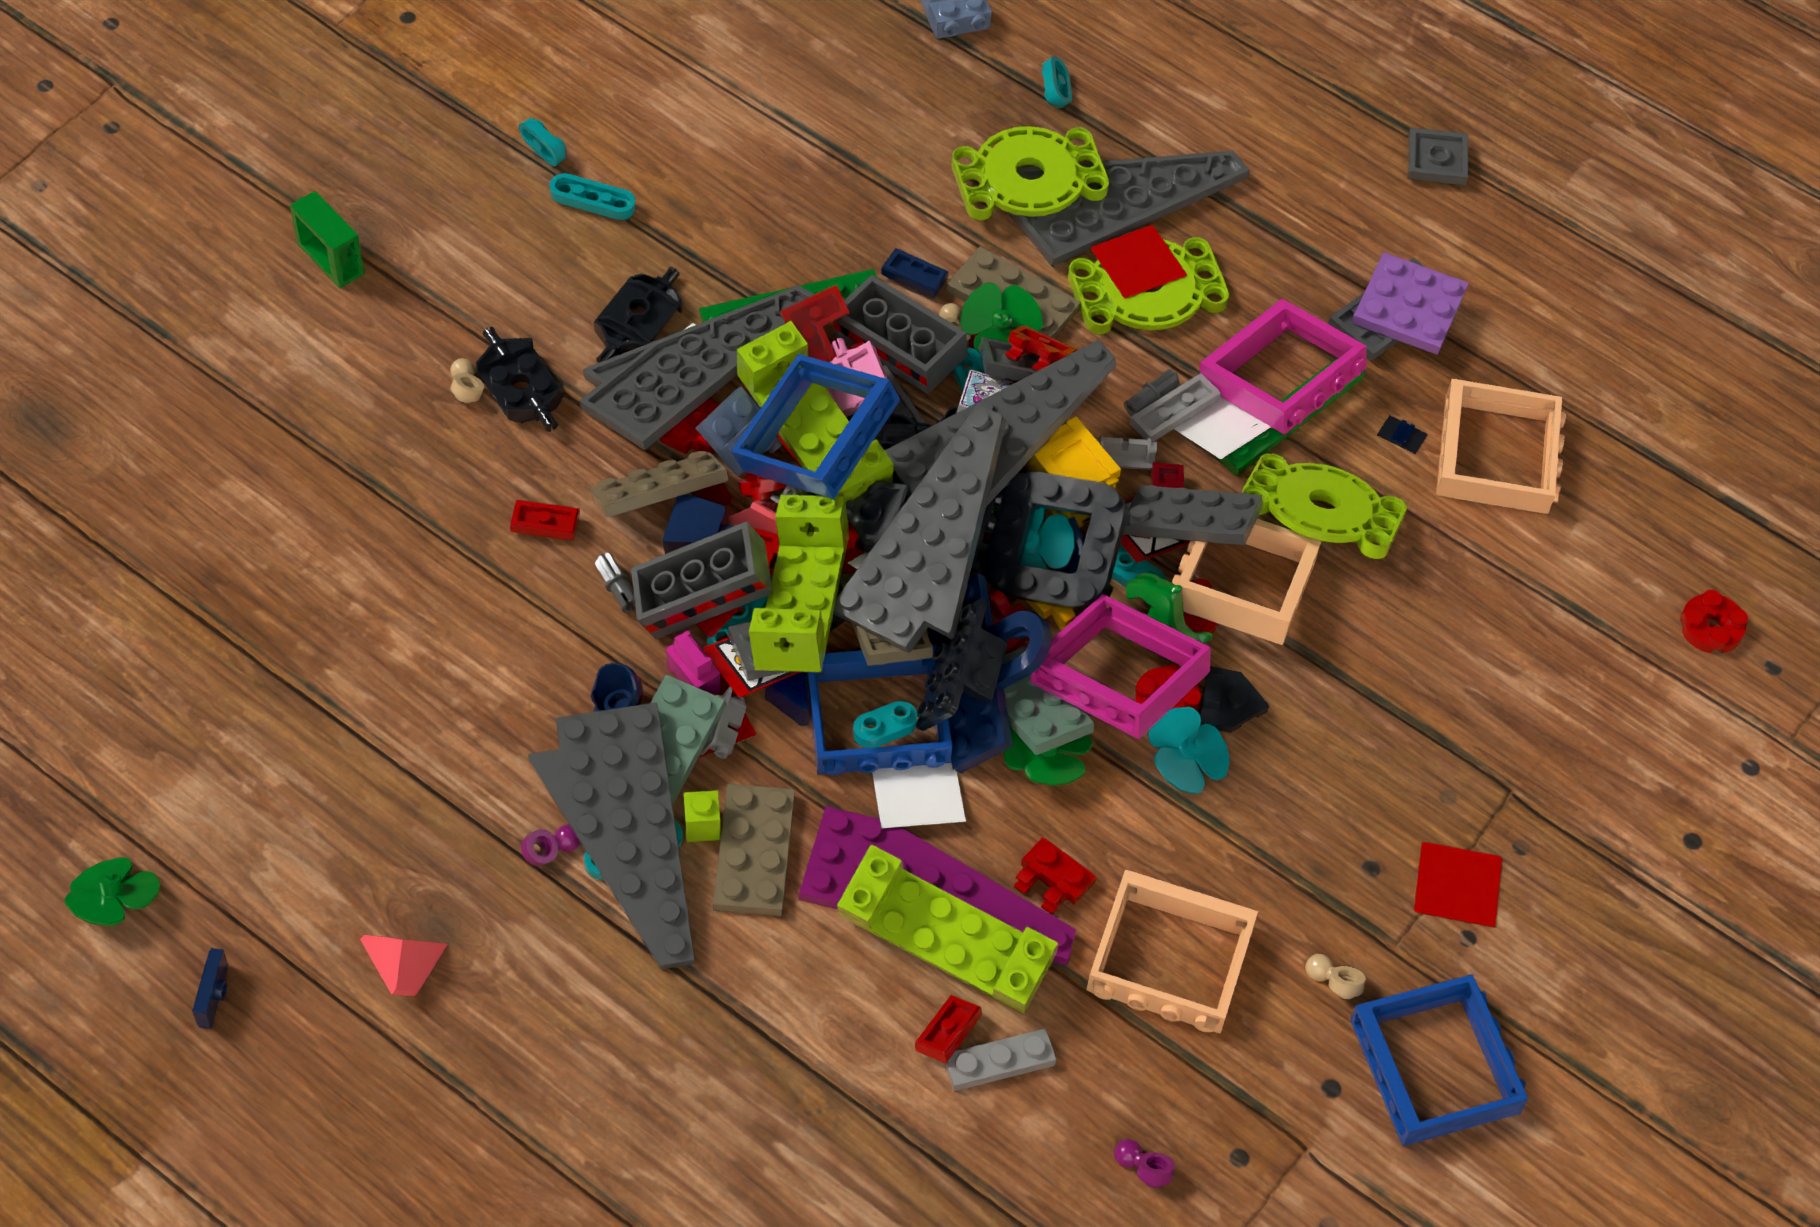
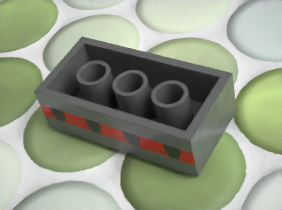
M873 275L844 300L850 313L833 321L834 335L837 338L844 339L845 343L850 346L860 341L864 343L870 341L876 349L882 366L886 365L891 372L928 395L968 356L967 335L965 331Z
M747 521L631 568L637 621L655 639L773 594L765 541Z

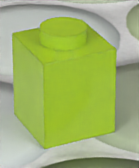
M718 790L684 792L686 842L721 840Z

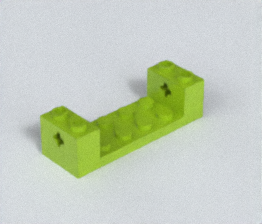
M792 321L737 349V375L760 408L798 354L808 356V343ZM812 383L778 433L804 469L816 472L849 423V420L826 388ZM877 440L871 443L836 495L845 496V503L850 499L853 501L867 491L869 486L877 481L892 483L894 463Z
M780 495L775 516L780 546L771 581L773 594L768 595L765 608H754L749 628L755 670L821 672L849 540L845 496H836L833 500L824 496Z
M872 844L837 904L840 917L1025 1014L1057 954L1058 942L1027 926L1024 932H1021L905 871L902 860Z

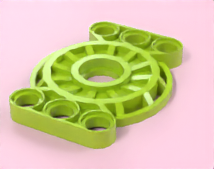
M1032 126L1014 127L991 136L980 147L979 151L972 147L961 146L955 149L952 154L951 165L968 215L975 220L989 219L996 206L1015 215L1029 217L1046 216L1067 208L1080 194L1088 200L1099 201L1105 198L1108 192L1109 180L1093 137L1088 130L1081 127L1070 129L1065 137L1045 128ZM1082 139L1086 144L1077 146L1071 140ZM966 157L971 159L973 162L968 165L960 164L957 160L959 158ZM1088 160L1094 166L1090 168L1082 167L1079 162ZM1024 165H1033L1042 169L1044 174L1038 179L1028 180L1019 176L1016 169ZM974 179L980 182V185L971 187L965 182ZM1091 182L1101 184L1102 188L1094 190L1087 185ZM975 202H984L988 207L977 209L973 204Z
M1192 237L1185 241L1182 248L1176 243L1163 239L1187 275L1163 284V287L1156 292L1144 291L1128 298H1123L1098 259L1096 263L1085 258L1073 260L1069 266L1068 281L1075 299L1081 302L1080 312L1087 329L1093 334L1103 335L1111 330L1114 320L1135 329L1165 330L1189 320L1200 307L1211 313L1222 312L1227 306L1229 291L1208 242L1203 238ZM1192 248L1200 249L1204 254L1201 256H1193L1188 252V250ZM1078 269L1088 271L1090 275L1079 277L1074 272ZM1200 271H1208L1213 275V277L1210 279L1201 278L1197 273ZM1087 292H1093L1097 294L1099 298L1096 300H1087L1086 298H1084L1083 294ZM1218 294L1222 297V300L1213 302L1207 298V295ZM1101 315L1108 321L1099 324L1094 322L1092 317Z
M1264 454L1260 457L1242 489V493L1262 495L1263 507L1259 515L1271 512L1279 522L1291 530L1319 541L1333 543L1356 541L1360 551L1365 556L1373 559H1381L1387 555L1403 522L1407 505L1403 500L1394 496L1380 498L1376 491L1365 481L1340 468L1316 463L1288 465L1283 457L1276 454ZM1311 500L1324 501L1333 505L1335 508H1321L1315 505Z

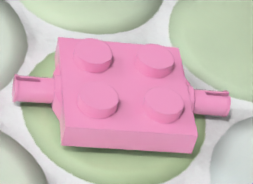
M838 338L837 342L835 340L832 342L837 356L830 363L888 379L876 349L870 341L850 350L847 349L842 338ZM825 387L846 418L853 415L865 399Z

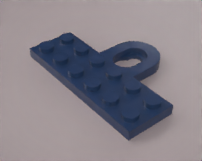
M978 573L971 576L968 580L962 609L967 604H972L982 598L988 602L981 626L982 629L1005 642L1013 638L1023 639L1025 637H1028L1030 641L1024 653L1002 664L991 701L984 704L962 692L956 713L948 718L952 741V769L959 773H963L1013 747L1004 688L1034 673L1045 661L1051 646V630L1048 623L1030 611L1015 612L993 624L986 578ZM932 629L934 645H939L943 634Z

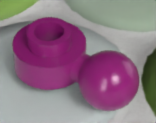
M569 824L559 827L555 835L543 829L528 834L522 841L521 851L528 863L534 866H542L555 859L558 849L571 852L579 847L580 842ZM534 844L540 847V854L534 851Z
M1123 1139L1115 1146L1114 1157L1116 1162L1125 1168L1137 1166V1176L1146 1185L1157 1188L1167 1185L1172 1181L1175 1163L1167 1155L1157 1152L1143 1154L1142 1147L1133 1139Z

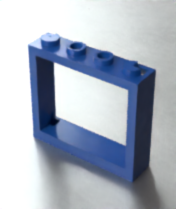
M798 354L731 452L745 472L834 500L899 403L900 398L888 379ZM812 383L865 398L816 472L763 456Z
M932 645V646H933V656H934V652H935L936 648L938 647V645ZM862 650L825 653L821 672H805L817 775L827 774L836 776L844 772L855 771L872 773L880 768L906 770L911 766L919 765L936 768L945 763H951L952 741L948 719L935 725L937 742L835 751H826L818 682L928 674L929 676L935 663L933 656L932 658L868 666Z
M1473 974L1355 1006L1350 1022L1402 1146L1521 1114L1528 1101L1524 1090L1526 1083L1522 1078L1519 1079L1514 1068L1515 1060L1513 1053L1509 1047H1505L1500 1036L1501 1028L1495 1016H1491L1487 1007L1485 991H1480ZM1460 1001L1503 1099L1419 1122L1378 1023Z

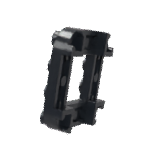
M1043 472L1016 474L1005 489L985 560L986 580L994 589L1001 591L1011 601L1019 599L1072 609L1075 613H1082L1102 594L1110 597L1114 588L1110 582L1125 525L1130 526L1131 515L1128 512L1124 499L1114 488L1101 482ZM1040 507L1091 516L1076 575L1020 565L1035 509L1040 510Z

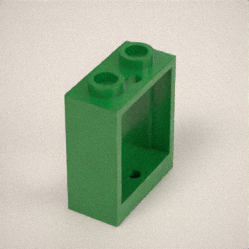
M316 191L299 198L290 205L297 245L339 289L365 274L358 234Z

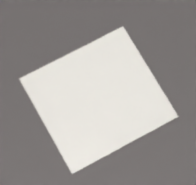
M1220 397L1218 402L1179 425L1174 430L1217 458L1222 459L1271 426Z
M945 763L936 768L919 765L911 766L906 770L880 768L872 772L881 828L966 822L957 771L952 769V763Z

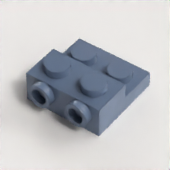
M919 0L936 39L990 28L992 11L986 0Z
M742 387L732 392L696 427V430L736 476L745 471L742 470L731 451L760 410L758 405ZM775 437L766 451L772 454L783 444Z

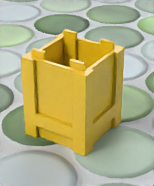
M1076 416L1060 426L1024 465L1023 472L1020 474L1043 472L1101 482L1115 489L1116 483L1119 482L1118 477H1120L1121 468ZM1048 508L1046 510L1048 516L1061 514L1067 519L1075 517L1079 527L1083 526L1082 521L1091 517Z

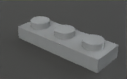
M1200 373L1131 416L1129 424L1145 440L1151 438V442H1154L1218 402L1221 392Z
M1045 1028L955 1051L945 1064L954 1092L1055 1066L1056 1057Z

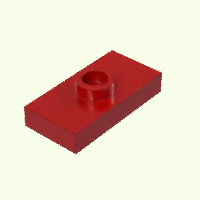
M516 500L510 522V532L574 541L580 517V508Z
M950 995L916 1040L915 1051L946 1064L982 1016V1008L954 995Z

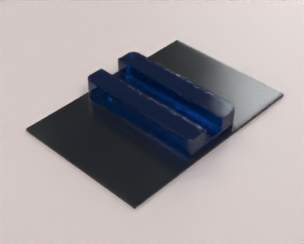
M1390 415L1377 433V436L1416 454L1428 435L1415 428L1414 424L1411 423L1410 425L1406 420L1401 421Z

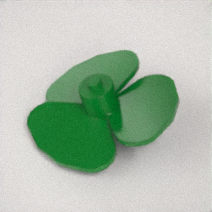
M990 282L984 283L970 294L962 307L960 319L961 329L966 334H978L973 341L974 349L978 352L982 337L1008 342L1011 331L1025 325L1040 332L1043 326L1041 309L1031 294L1017 285L1006 287L1001 294V289L998 285Z
M1010 727L1013 747L1003 751L1004 763L1011 770L1020 771L1025 769V775L1030 781L1049 786L1070 784L1085 774V766L1081 760L1063 753L1082 755L1090 751L1092 740L1089 735L1035 755Z
M119 857L102 861L84 870L72 881L70 885L71 892L65 897V905L75 917L90 924L116 926L125 919L122 904L128 909L145 908L159 895L161 884L156 874L150 871L137 872L123 881L132 870V862L126 857Z

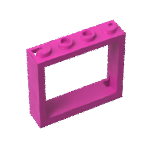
M1281 299L1200 362V373L1221 392L1220 397L1285 435L1297 424L1300 425L1314 410L1321 408L1324 402L1335 393L1342 391L1345 385L1356 376L1361 375V372L1366 369L1367 346L1288 301ZM1288 329L1336 356L1338 359L1282 403L1236 376L1233 372Z
M1102 594L1051 640L1050 650L1045 661L1031 674V683L1125 733L1140 739L1210 672L1211 647ZM1107 628L1182 667L1141 705L1064 664L1102 629Z

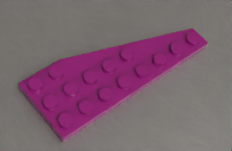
M825 806L799 891V900L838 909L837 904L872 844L902 860L905 871L1021 932H1024L1027 926L1058 942L1057 954L1053 962L1068 966L1076 933L1075 928L901 827L881 828L880 819Z

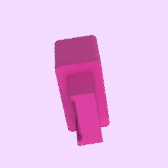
M688 630L675 637L674 644L666 648L668 670L685 683L713 695L719 693L720 672L712 663L711 658L704 653L692 636H690Z

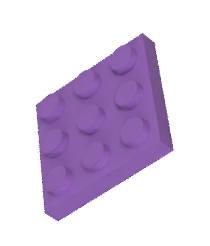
M1383 252L1356 309L1352 323L1438 355L1469 283Z

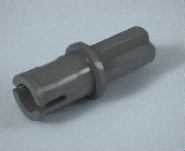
M1169 369L1151 383L1146 382L1141 391L1124 402L1126 411L1133 416L1163 397L1179 384L1177 373Z
M612 554L599 555L595 565L606 582V590L613 593L622 612H632L633 608L630 603H633L635 606L634 591L629 584L630 578L628 574L621 571Z

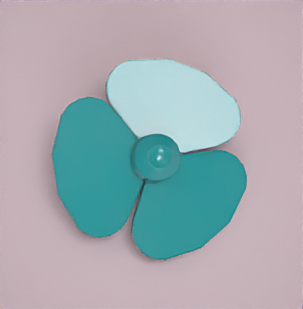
M1040 507V510L1035 509L1020 565L1048 570L1045 565L1046 563L1052 569H1062L1069 563L1075 548L1074 531L1068 519L1061 514L1049 516L1041 527L1045 511L1042 507Z
M1172 708L1148 730L1147 736L1150 744L1159 749L1154 755L1155 766L1163 778L1179 791L1195 795L1203 790L1205 780L1198 765L1213 780H1221L1227 775L1230 762L1227 744L1217 728L1210 724L1201 725V717L1194 708Z

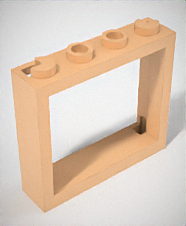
M1451 379L1445 398L1436 495L1548 514L1552 503H1558L1561 484H1556V477H1560L1563 460L1558 459V453L1562 452L1565 438L1563 434H1560V428L1564 427L1566 419L1565 412H1561L1562 397ZM1461 407L1546 421L1541 489L1455 474Z
M1260 519L1256 520L1246 545L1299 562L1281 610L1278 612L1191 582L1208 542L1190 540L1187 549L1190 555H1183L1178 572L1182 574L1181 576L1175 574L1172 580L1173 584L1181 585L1183 588L1181 592L1183 612L1283 645L1315 565L1322 541L1306 537L1293 530Z
M1125 869L1089 975L1086 991L1093 992L1095 996L1101 999H1114L1124 1002L1135 1010H1148L1158 1013L1169 1021H1182L1192 1024L1203 1032L1221 1034L1258 911ZM1128 900L1240 936L1217 1009L1103 973Z

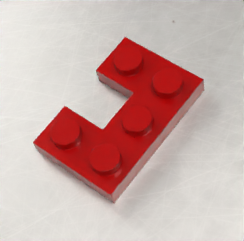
M833 285L779 311L784 323L792 321L808 343V357L830 363L837 356L822 327L850 313L837 285ZM860 341L847 349H855L863 345L864 342Z

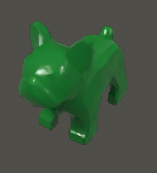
M1146 572L1136 575V579H1132L1126 584V598L1135 599L1139 597L1151 606L1148 614H1146L1149 617L1203 644L1212 639L1211 633L1193 631L1185 624L1181 593L1183 588L1181 585H1175L1161 579L1156 574ZM1169 660L1170 664L1179 665V664H1177V663H1175V662Z

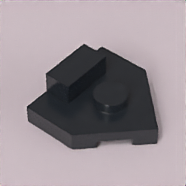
M877 481L869 486L867 491L853 501L850 499L846 502L847 518L865 545L875 546L907 502L911 490L908 485Z
M1210 666L1200 713L1201 725L1210 724L1217 728L1218 731L1232 733L1242 727V724L1254 717L1258 718L1268 712V703L1242 672Z

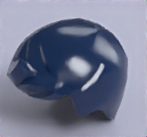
M622 663L603 665L597 672L591 691V699L595 705L594 712L640 705L643 696L642 682L632 668Z

